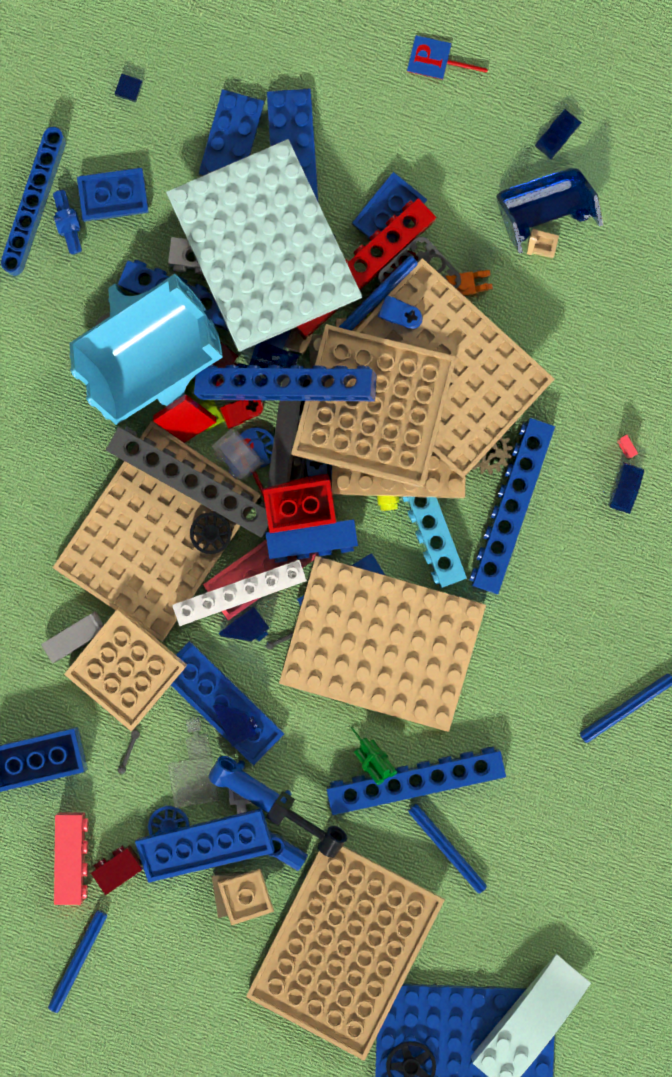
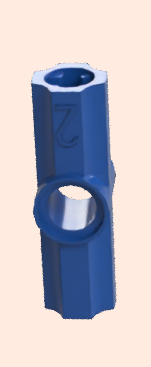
M269 830L271 839L279 841L281 848L268 855L299 871L308 854L284 840L281 835Z

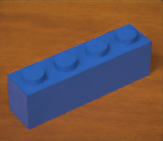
M354 519L275 533L266 532L269 559H274L275 563L288 561V556L296 555L297 560L310 558V553L318 552L319 556L331 555L332 550L340 549L341 553L352 552L354 547L358 546Z

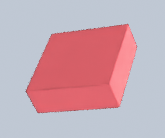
M628 435L617 440L626 458L629 459L638 454Z

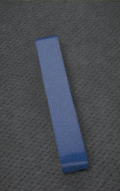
M50 127L43 133L1 258L2 268L13 276L21 274L25 268L66 146V139L63 133L56 127ZM52 136H60V139L57 143H50V138ZM46 156H52L53 160L50 164H43V159ZM41 176L46 177L43 185H36L37 178ZM31 198H39V202L37 205L29 206V200ZM25 218L32 219L28 227H22V221ZM18 239L25 240L21 248H15V242ZM16 259L18 261L17 266L14 269H8L9 261Z

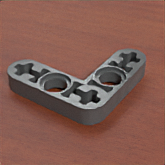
M425 237L414 239L378 274V281L382 284L385 278L383 273H391L394 270L390 267L393 263L397 269L399 267L398 260L401 256L413 257L407 250L410 248L411 252H413L417 248L416 242L418 241L419 243H426L424 247L426 251H420L415 255L418 257L417 262L423 258L430 265V260L433 257H438L442 261V266L436 271L440 273L447 266L449 270L445 272L449 276H456L454 279L456 284L453 287L458 288L461 284L460 274Z

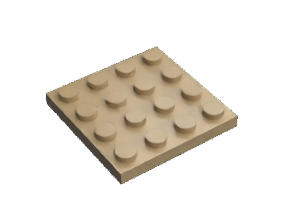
M119 607L64 675L132 732L185 669L187 664Z

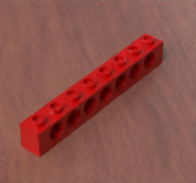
M419 198L414 203L410 200L402 208L403 212L398 217L396 215L392 216L385 223L387 227L382 232L378 229L369 238L371 241L366 246L360 245L353 252L355 256L351 260L345 259L359 290L435 222L437 217ZM405 219L412 220L414 227L407 228L404 226L403 221ZM395 234L398 237V241L395 243L388 241L387 235ZM377 248L381 250L382 256L374 257L370 251ZM362 263L365 265L366 270L358 272L355 270L354 265ZM340 308L301 324L294 329L306 340Z

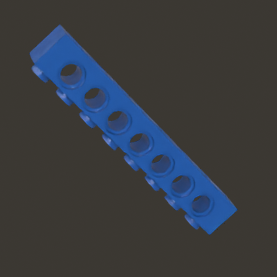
M135 259L134 262L127 261L118 286L123 290L140 295L169 278V276H166V271L155 268L153 271L146 268L147 264ZM145 275L150 276L151 281L148 285L143 286L140 284L141 277ZM179 277L194 292L201 303L204 300L212 301V307L204 311L207 318L211 319L216 327L229 332L213 295L207 292L208 288L196 284L195 287L187 284L188 281ZM292 329L258 344L283 353Z
M210 365L196 374L194 394L201 400L375 402L377 374L368 366H357V369H348L347 366H335L334 369H326L325 366L315 365L312 369H304L303 366L292 365L290 368H282L278 365H270L269 368H260L257 365H248L247 368L226 365L225 368H217L215 365ZM224 378V382L220 386H216L218 379ZM246 378L245 383L242 386H238L239 380ZM263 378H267V383L260 387V381ZM289 378L288 385L281 387V382ZM311 378V384L307 387H303V382L306 379ZM333 378V384L330 387H325V382ZM350 379H356L354 386L347 387Z
M529 418L527 423H522L519 432L522 438L520 443L516 442L512 455L515 456L513 464H508L505 476L508 477L506 485L502 484L498 497L501 500L499 506L495 505L491 518H494L492 526H487L484 539H487L485 547H480L476 559L480 561L477 569L473 568L469 579L473 581L471 586L499 594L555 426ZM533 437L537 440L538 446L536 449H530L527 446L528 438ZM522 458H527L531 462L529 470H523L520 467V460ZM515 479H520L524 483L521 491H516L513 488L512 483ZM507 500L516 502L517 508L514 512H509L506 509L505 504ZM502 520L509 523L510 528L507 533H502L498 529V524ZM495 541L500 542L503 547L499 554H495L491 550V545ZM487 562H492L495 565V572L492 575H488L484 571V565Z
M493 746L481 749L482 753L473 754V751L461 753L460 757L452 759L451 756L441 757L437 763L430 764V761H423L417 763V767L408 769V765L395 768L397 774L393 777L389 776L384 779L382 784L377 785L379 789L374 795L366 792V787L369 784H376L372 777L365 778V775L352 777L350 782L343 783V780L330 782L331 786L326 788L332 815L505 778L506 774L501 751L499 749L495 750ZM478 760L486 762V768L483 771H477L474 768ZM456 765H463L465 768L461 776L453 774V768ZM436 769L443 772V777L438 781L431 778V773ZM414 774H418L422 778L418 785H412L409 782L410 777ZM391 779H397L400 782V786L396 790H391L387 786L388 782ZM350 788L357 792V796L351 800L344 796V792Z

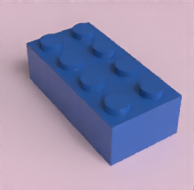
M78 726L0 744V792L75 775L88 770Z

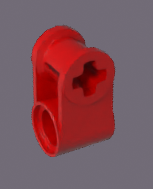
M240 400L221 407L220 411L227 428L230 429L260 415L264 405L261 400ZM250 401L259 404L256 407V412H253L251 409L248 410Z

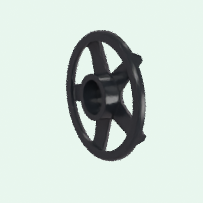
M403 1041L389 1053L386 1071L388 1077H392L390 1070L403 1071L404 1077H414L416 1075L418 1077H434L436 1061L432 1051L424 1044L416 1041ZM408 1046L420 1047L425 1052L417 1057H413ZM399 1049H402L404 1061L390 1063L393 1055ZM429 1057L432 1061L431 1075L420 1067Z

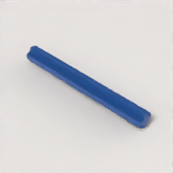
M409 256L339 328L352 331L418 265V262L412 256Z
M669 673L664 675L580 732L583 741L586 743L590 742L671 687L672 675Z
M417 804L413 805L408 810L409 814L474 890L479 894L487 888L485 882Z
M100 910L96 911L48 1006L49 1010L55 1013L60 1011L107 918L106 913Z

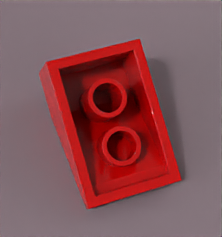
M328 474L304 477L263 489L269 533L336 523Z

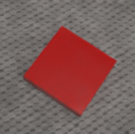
M185 394L153 415V421L185 443L215 424L216 416Z

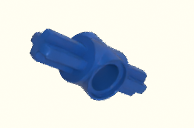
M58 190L53 193L58 211L54 215L55 224L59 235L65 236L69 253L78 254L82 252L77 233L81 229L80 221L76 210L70 208L66 191Z

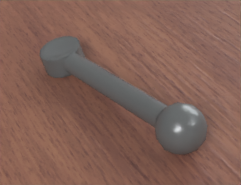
M293 633L273 642L268 641L266 648L272 650L275 645L291 639Z
M134 730L131 733V742L122 765L117 769L120 774L126 772L125 766L136 739L140 737L138 730Z

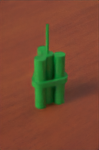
M351 727L360 740V748H357L354 753L362 763L363 770L370 774L377 785L382 784L384 779L389 776H395L397 771L388 760L387 753L382 751L374 740L361 739L354 728Z

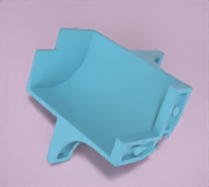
M173 274L149 291L136 296H128L116 284H113L108 288L110 317L69 343L70 370L72 375L86 385V399L92 407L95 406L106 419H110L115 425L156 399L162 405H170L184 395L186 386L196 374L223 357L218 332L213 321L207 318L204 312L206 310L204 305L176 274Z

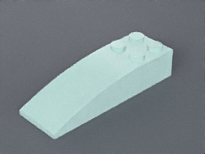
M555 954L471 1055L472 1063L488 1077H521L564 1023L591 983L559 955Z

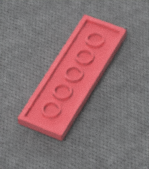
M266 539L208 580L203 586L210 592L297 561L296 555L288 556V561L275 563L274 559H269ZM310 553V558L298 559L301 562L302 568L315 560V556H319V553ZM260 598L226 609L222 613L229 621Z

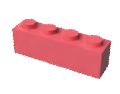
M58 812L55 815L54 905H81L84 899H87L88 885H84V876L88 875V863H84V854H88V841H85V832H88L89 820L85 818V812Z

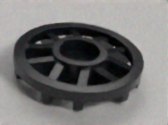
M217 513L202 514L191 525V542L202 553H219L228 546L231 540L232 532L228 521ZM208 516H214L213 525L208 524ZM205 518V526L198 524L200 519ZM217 518H220L224 523L216 526ZM195 525L203 528L202 533L194 532ZM226 525L228 531L220 533L219 528ZM194 534L202 536L197 543L194 539ZM228 534V538L224 542L220 536ZM217 539L223 544L219 549L214 543ZM203 540L207 541L204 549L199 546ZM210 543H212V545H213V547L215 548V550H213V551H208V550H207V548L209 547Z

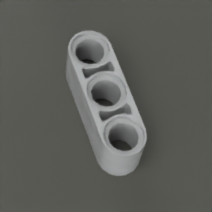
M93 612L42 643L41 646L53 664L90 642L104 624L98 614Z

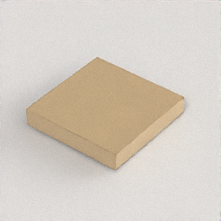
M261 868L218 881L231 926L274 912Z

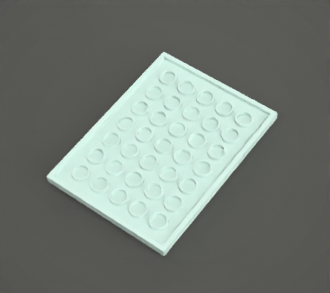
M289 139L166 192L238 352L362 298L361 292Z

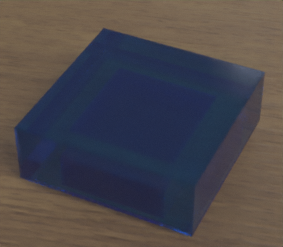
M121 73L115 96L136 103L143 81Z

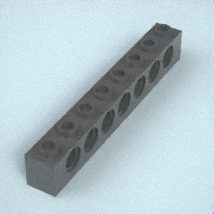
M125 426L124 430L119 427L117 428L106 448L107 452L263 538L269 527L265 503L261 502L260 506L252 502L254 497L243 491L239 495L232 491L234 486L225 481H222L221 484L214 481L215 476L204 469L202 473L194 469L195 464L186 459L180 462L174 458L176 456L175 453L166 448L163 451L155 448L157 443L146 437L144 440L137 438V432ZM133 442L139 444V451L136 454H130L128 451L129 445ZM152 453H156L159 456V461L155 465H149L147 461L148 456ZM171 464L178 466V473L174 476L167 474V467ZM189 475H196L198 478V482L194 487H188L186 484V479ZM213 485L217 488V494L213 498H208L205 490L208 486ZM229 496H233L237 500L236 506L232 509H228L225 506V499ZM248 507H253L256 510V516L251 520L246 519L244 516V511Z

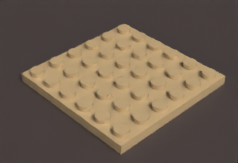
M326 324L315 365L325 366L326 369H334L335 366H347L348 369H357V366L370 367L377 374L375 402L305 401L291 454L423 488L457 357ZM328 379L325 382V387H330L334 379ZM350 379L347 387L354 386L356 379Z

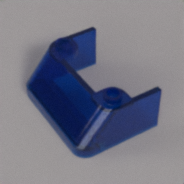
M569 168L503 190L496 196L508 236L519 254L523 253L521 242L530 236L531 227L567 215H571L577 221H585L592 217L599 227L603 226L598 194L577 168Z

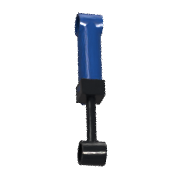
M220 756L208 775L214 785L227 787L258 808H262L263 811L268 813L265 818L278 826L284 817L290 819L320 839L317 846L323 855L333 858L339 853L347 841V835L341 828L330 826L326 831H323L292 811L290 808L295 799L291 797V791L286 790L278 794L243 771L245 766L243 760L236 763L235 760L228 756Z

